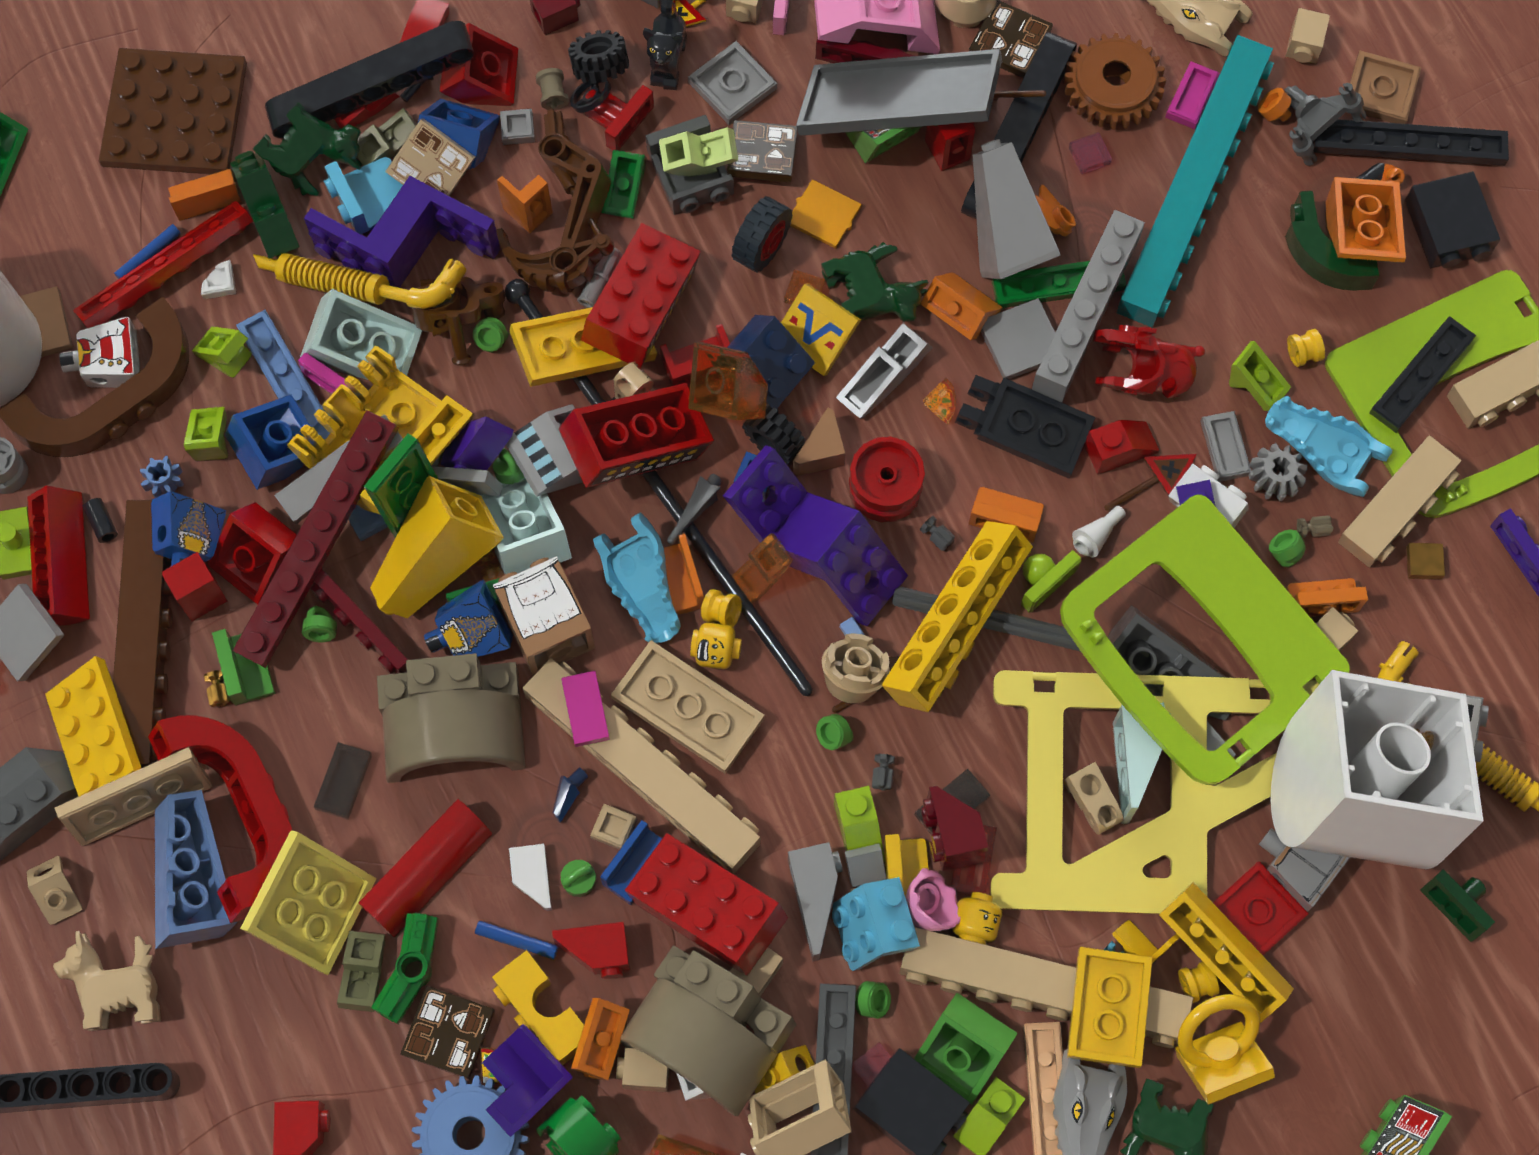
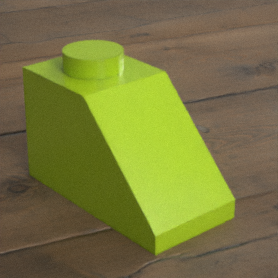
M865 786L835 793L834 807L845 850L849 851L879 843L883 862H885L879 822L870 787Z

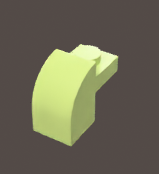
M728 127L700 136L686 131L659 140L663 170L673 175L695 176L713 173L717 171L716 167L739 161L734 129Z

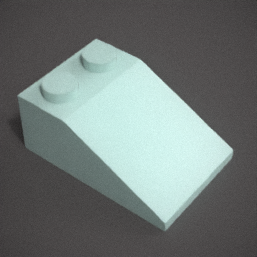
M331 289L320 299L301 356L307 353L333 371L368 380L358 369L357 365L362 360L367 361L366 355L374 346H378L394 357L397 369L407 376L422 330L411 322L335 289Z
M526 478L514 484L501 483L503 487L500 496L481 495L504 537L494 547L504 574L510 572H517L518 574L530 568L533 562L541 558L551 559L557 556L559 562L572 558L565 529L548 495L544 494L536 497Z
M1121 705L1113 721L1119 802L1124 818L1121 824H1129L1140 805L1162 749L1145 732L1125 707Z

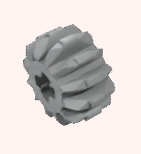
M1277 443L1272 444L1270 450L1264 447L1261 448L1257 454L1258 457L1252 458L1250 462V467L1253 470L1248 475L1249 480L1257 481L1254 486V492L1264 489L1266 491V500L1270 499L1272 494H1275L1279 502L1285 499L1286 494L1291 497L1296 496L1299 491L1298 487H1303L1306 482L1303 474L1307 471V465L1299 463L1302 458L1301 453L1290 454V445L1281 451Z

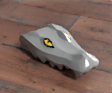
M1067 1049L1064 1050L1062 1069L1053 1097L1055 1105L1053 1117L1058 1122L1055 1130V1135L1058 1137L1057 1148L1062 1151V1155H1106L1112 1135L1125 1107L1127 1096L1125 1066L1109 1064L1108 1071L1080 1065V1059L1067 1058Z

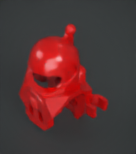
M1119 325L1118 330H1095L1093 341L1107 345L1103 346L1102 351L1118 353L1122 348H1125L1132 357V370L1127 378L1100 376L1096 377L1095 384L1132 395L1153 394L1161 386L1162 393L1167 398L1178 397L1188 391L1193 385L1197 374L1194 357H1202L1205 354V349L1202 346L1192 347L1161 341V339L1152 336V334H1156L1157 329L1145 326Z

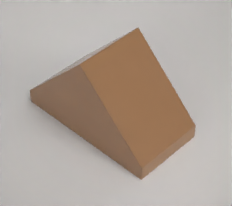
M829 407L793 460V473L798 476L845 465V450L834 410Z

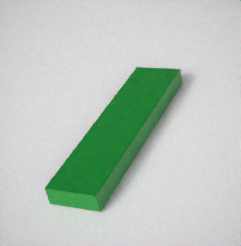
M1090 261L1023 270L1003 279H991L996 303L1002 306V308L1022 305L1039 298L1041 303L1070 299L1073 297ZM1124 273L1115 292L1124 291L1127 286Z

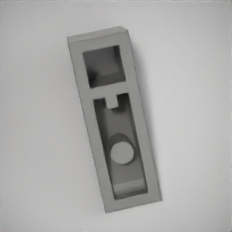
M829 842L789 851L787 858L812 962L820 960L837 885V873L843 872L838 851H831Z

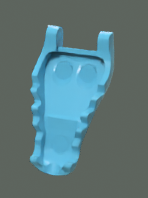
M1285 396L1275 402L1265 418L1266 427L1274 434L1285 439L1301 453L1326 482L1339 490L1356 496L1364 497L1369 489L1367 483L1358 478L1370 459L1375 458L1387 461L1393 451L1387 445L1373 438L1357 422L1349 421L1344 416L1333 417L1329 411H1320L1314 407L1306 409L1302 405L1295 404L1289 396Z
M640 512L631 518V523L638 534L616 546L613 545L606 534L595 537L593 542L602 561L606 583L612 588V593L621 598V605L628 610L630 616L638 619L639 625L643 628L646 635L644 639L647 642L651 640L655 643H662L678 634L681 625L670 596L665 552L660 536L649 520Z

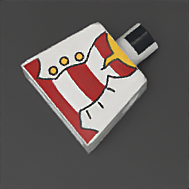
M123 317L79 331L76 335L78 350L60 353L62 371L71 372L79 370L82 379L89 387L117 388L140 372L137 330L129 317Z

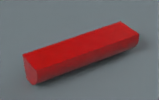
M46 485L27 496L33 593L58 626L77 624L90 619L82 492Z
M457 799L358 903L392 937H395L405 927L407 913H418L492 835V832L462 801Z

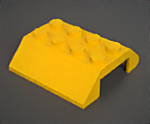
M374 346L365 357L367 361L362 360L357 365L361 373L373 386L367 390L357 378L348 375L344 380L347 387L340 384L322 405L325 411L318 409L314 414L317 421L330 433L328 437L324 440L313 427L306 424L300 429L303 436L296 434L287 444L289 449L311 469L351 439L366 410L380 417L385 414L390 422L399 427L398 432L402 438L407 433L415 437L432 465L474 415L448 395L441 401L397 369L393 356L380 347ZM385 458L383 461L380 462V464L378 465L376 471L378 470V468L383 464V462H384L387 458ZM364 489L360 494V500L357 505L366 511L380 514Z

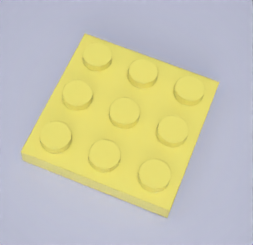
M291 830L240 929L316 971L329 975L349 935V931H351L362 909L358 902L372 889L377 878L301 833Z

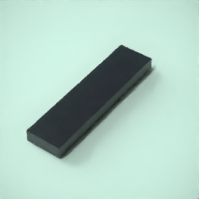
M1449 316L1372 407L1369 413L1396 433L1470 345L1476 335Z

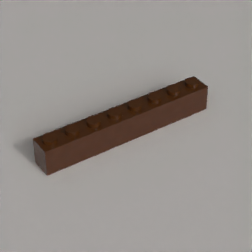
M127 500L113 685L141 768L158 761L148 736L158 720L166 719V711L162 707V695L168 692V676L164 674L165 661L170 660L171 653L170 642L166 641L167 628H171L173 623L172 609L168 608L169 596H173V593L164 580L162 571L171 567L172 559L157 555L153 551L152 500Z

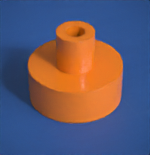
M1275 88L1262 98L1258 105V112L1267 121L1279 118L1284 122L1291 116V111L1288 109L1291 104V97L1282 88Z

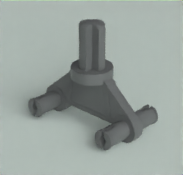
M1342 84L1344 88L1341 86L1339 88L1341 95L1318 98L1316 95L1308 96L1297 86L1285 88V92L1291 97L1290 107L1296 111L1295 114L1298 121L1297 127L1293 128L1295 134L1290 130L1289 136L1293 140L1292 147L1297 156L1302 157L1305 165L1310 166L1314 164L1312 160L1314 162L1317 161V156L1313 151V141L1345 112L1351 113L1355 122H1362V118H1366V112L1363 110V99L1359 93L1354 91L1352 84Z

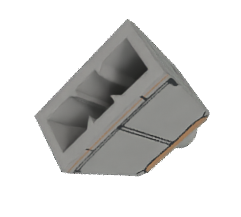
M1272 828L1258 844L1275 857L1267 870L1307 912L1315 905L1350 858L1288 847L1280 841L1276 831Z

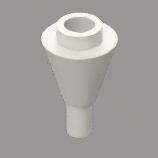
M1116 506L1105 517H1101L1073 531L1072 538L1075 549L1081 555L1096 557L1111 534L1113 527L1126 516L1125 510L1120 506Z

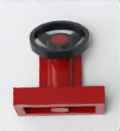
M591 80L587 83H581L571 95V106L576 112H585V116L606 128V147L612 151L620 150L654 108L653 91L642 85L626 104L610 94L611 84L609 81L603 82L605 87L602 92L599 90L598 84L602 80L592 84ZM591 86V88L584 93L583 98L577 102V99L581 95V93Z

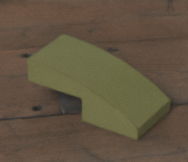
M402 108L379 128L372 124L360 134L357 142L360 151L357 157L363 166L383 157L391 159L397 155L417 125L409 112Z
M349 931L342 963L344 971L337 999L338 1008L374 1012L371 1007L378 994L385 946L384 934Z

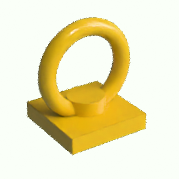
M1219 995L1202 1002L1186 1016L1179 1029L1178 1046L1175 1047L1177 1058L1208 1105L1275 1078L1273 1066L1255 1042L1260 1027L1258 1010L1250 1000L1239 995ZM1234 1009L1240 1011L1245 1017V1026L1240 1021L1193 1040L1194 1032L1200 1023L1218 1011Z

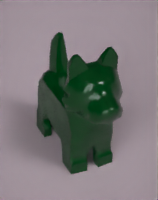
M299 102L286 115L293 127H290L280 145L272 144L271 138L265 134L252 148L262 159L269 161L277 173L289 178L296 190L300 188L303 196L307 193L315 196L319 194V191L309 182L303 172L319 154H325L337 162L348 164L358 170L362 166V163L357 159L360 151L357 142L361 130L350 124L339 130L334 129L329 124L307 113L304 110V106Z
M882 242L879 247L874 245L868 252L851 251L840 259L833 258L821 263L822 276L828 289L834 288L836 282L846 283V289L849 290L847 296L850 299L841 303V306L861 319V321L887 313L897 314L903 322H912L917 318L916 308L920 306L922 302L921 297L928 290L923 289L929 284L928 280L888 284L884 281L877 267V264L882 259L897 252V246L886 245Z
M1146 1078L1140 1093L1141 1102L1133 1113L1132 1130L1123 1140V1143L1127 1145L1120 1150L1121 1154L1137 1155L1143 1144L1147 1142L1172 1151L1174 1155H1206L1208 1149V1118L1213 1113L1214 1104L1208 1105L1206 1101L1198 1098L1189 1113L1184 1108L1179 1110L1177 1106H1172L1170 1109L1167 1105H1164L1161 1108L1157 1097L1162 1095L1164 1085Z

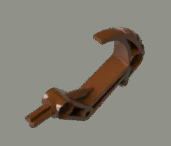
M550 109L544 115L546 136L541 139L538 151L549 169L557 176L565 192L572 195L560 247L541 254H523L510 246L508 235L502 228L496 229L499 245L507 262L520 278H523L531 286H538L539 289L553 292L555 288H559L562 293L572 292L574 288L579 287L586 280L590 282L594 275L595 266L603 256H609L614 250V244L609 236L602 234L597 227L611 186V179L598 159L572 143L570 138L565 135L563 113Z

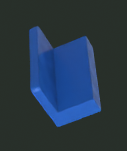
M641 820L600 876L604 887L630 905H632L633 900L626 893L625 889L662 840L661 837L649 830V826L645 821Z

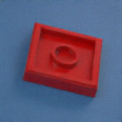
M1260 861L1213 902L1262 955L1268 952L1309 914Z

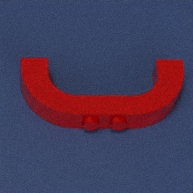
M182 715L158 720L148 736L158 761L189 747L198 762L208 765L222 777L256 852L255 868L229 876L217 891L230 923L244 920L292 830L288 820V811L285 805L280 802L275 792L274 780L266 772L259 755L253 746L233 728L217 720L195 715Z

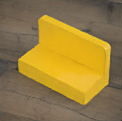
M899 834L885 835L883 844L887 879L900 877L906 897L910 883L922 868L929 870L926 840L923 838L900 840Z

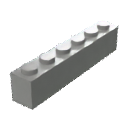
M1114 210L1035 374L1032 390L1063 402L1093 339L1094 332L1097 330L1139 242L1145 222Z

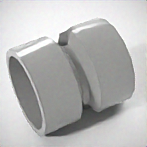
M0 437V493L9 494L19 490L26 483L28 466L12 443Z

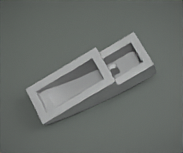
M902 323L882 348L878 347L836 398L857 417L863 419L911 373L933 347L910 327Z

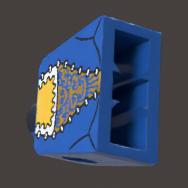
M172 491L152 499V548L155 554L172 559L171 566L196 552L200 554L204 562L212 559L226 516V510Z
M484 580L479 581L440 607L435 618L438 628L424 634L425 642L432 653L449 647L453 656L477 653L479 657L506 650L511 647L513 634Z

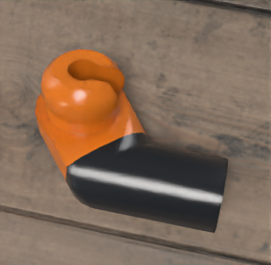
M1377 163L1357 176L1356 179L1395 181L1401 184L1405 179V174L1401 168Z

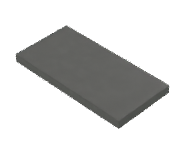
M1000 49L814 65L796 124L798 134L802 136L989 121L1002 63Z

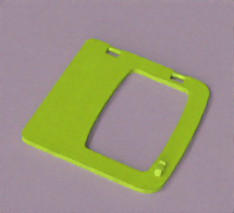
M1512 270L1500 271L1334 349L1328 354L1325 360L1326 370L1361 427L1377 441L1393 450L1388 460L1383 461L1392 477L1412 454L1398 431L1395 433L1369 412L1449 316L1474 333L1476 337L1436 385L1480 364L1519 351L1539 340V308L1516 272ZM1521 300L1525 302L1532 313L1525 318L1515 304ZM1539 444L1491 468L1455 481L1447 490L1441 486L1434 494L1438 500L1426 514L1422 511L1418 513L1425 517L1440 518L1495 497L1539 476Z
M1203 495L1190 497L1078 585L1063 600L1060 609L1064 628L1120 703L1145 732L1191 779L1205 785L1218 784L1230 777L1250 758L1283 732L1294 714L1309 698L1310 695L1303 686L1312 678L1320 684L1331 670L1347 673L1350 671L1346 658L1215 505ZM1152 564L1160 565L1199 603L1242 654L1271 697L1270 704L1214 751L1206 750L1160 704L1129 667L1094 616V611L1099 605ZM1239 740L1246 751L1234 759L1227 750Z

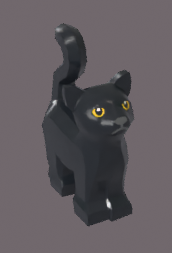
M661 0V14L654 19L653 30L648 28L643 30L644 38L647 40V54L650 57V66L652 68L650 85L663 87L666 90H677L680 75L678 71L681 51H685L687 42L686 23L678 14L676 5L673 2L674 0Z

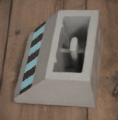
M573 404L545 412L514 432L506 444L536 497L583 482L559 432V427L571 411L575 409Z

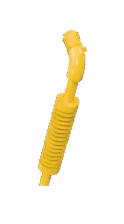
M288 253L281 254L278 259H269L265 256L253 254L258 268L275 272L276 279L280 282L326 293L331 289H335L360 301L377 305L382 304L388 298L405 302L408 307L416 309L432 308L443 303L446 299H450L452 297L451 294L455 292L456 285L466 273V268L460 261L455 260L454 263L453 259H449L440 275L428 288L418 289L413 287L407 290L390 286L387 277L384 275Z
M1405 641L1399 642L1397 648L1385 664L1382 662L1379 664L1378 667L1381 670L1377 678L1402 682L1404 678L1401 676L1419 654L1417 649L1413 646L1404 656L1403 653L1410 643ZM1483 748L1481 761H1475L1477 776H1481L1480 780L1482 782L1487 780L1486 785L1490 786L1492 784L1493 790L1498 788L1500 795L1505 793L1504 798L1510 797L1509 801L1511 803L1516 801L1515 806L1523 812L1530 806L1539 812V783L1536 781L1531 783V777L1525 778L1526 774L1524 772L1519 774L1520 769L1516 768L1514 770L1513 764L1508 766L1506 759L1501 761L1502 756L1496 757L1495 751L1489 752L1491 748Z

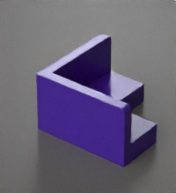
M524 1024L482 1062L506 1089L486 1111L511 1137L573 1078Z

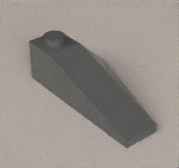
M1132 605L1108 635V639L1136 675L1225 677ZM1144 684L1153 696H1162L1163 685ZM1209 713L1208 716L1225 721L1231 713Z

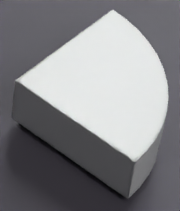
M230 260L216 265L215 269L203 281L201 287L203 299L236 294L233 266Z

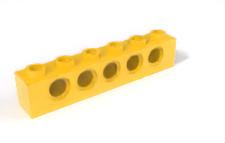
M986 521L881 685L900 706L929 712L1033 548L1016 525Z

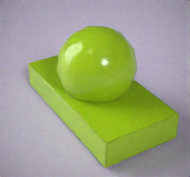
M1072 550L1056 565L1052 558L1046 554H1034L1028 557L1024 562L1022 570L1027 582L1033 586L1024 594L1021 605L1029 613L1033 612L1078 570L1081 557Z

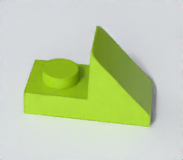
M213 326L210 327L192 350L197 357L232 378L237 375L252 355L251 351L244 346L248 338L239 330Z
M1250 341L1232 364L1229 386L1233 388H1246L1264 411H1269L1272 405L1282 399L1291 388L1255 341Z
M225 407L191 410L184 448L193 460L204 461L228 457L224 439L227 420Z
M995 1077L953 1138L975 1155H986L1025 1101V1098Z

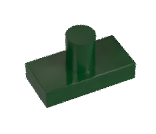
M1442 869L1420 889L1470 942H1473L1495 923L1476 903L1486 894L1485 885L1477 878L1471 877L1460 886Z

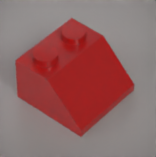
M471 23L466 24L475 53L474 57L466 63L441 73L440 92L463 104L513 105L518 48Z
M254 502L230 513L219 537L214 556L209 560L208 566L258 605L297 534Z

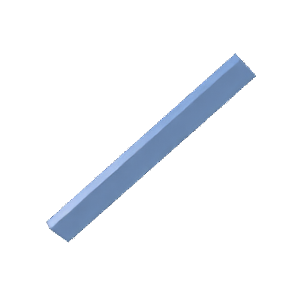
M266 310L236 324L238 330L248 338L246 344L277 398L292 394L310 426L325 440L330 433L314 416L318 409L323 411L324 409ZM356 505L348 519L360 541L388 527L380 514L366 511Z

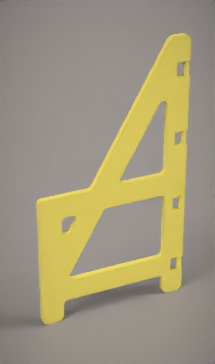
M1003 670L994 677L993 698L995 702L1001 706L1024 707L1028 713L1026 869L1023 873H998L993 876L990 883V896L993 897L992 903L1001 909L1160 914L1192 882L1207 896V833L1217 825L1271 797L1272 773L1277 753L1216 786L1194 781L1170 758V810L1073 864H1066L1062 858L1064 710L1068 708L1119 710L1122 704L1097 673ZM1137 675L1143 684L1163 685L1162 696L1154 697L1160 703L1164 702L1165 709L1206 750L1207 715L1209 713L1259 714L1271 701L1270 694L1269 700L1250 699L1249 688H1265L1260 679ZM1310 680L1303 688L1311 695L1319 686V683L1316 680ZM1033 681H1055L1054 693L1034 692ZM1161 856L1169 858L1170 875L1168 878H1149L1144 875L1143 867Z

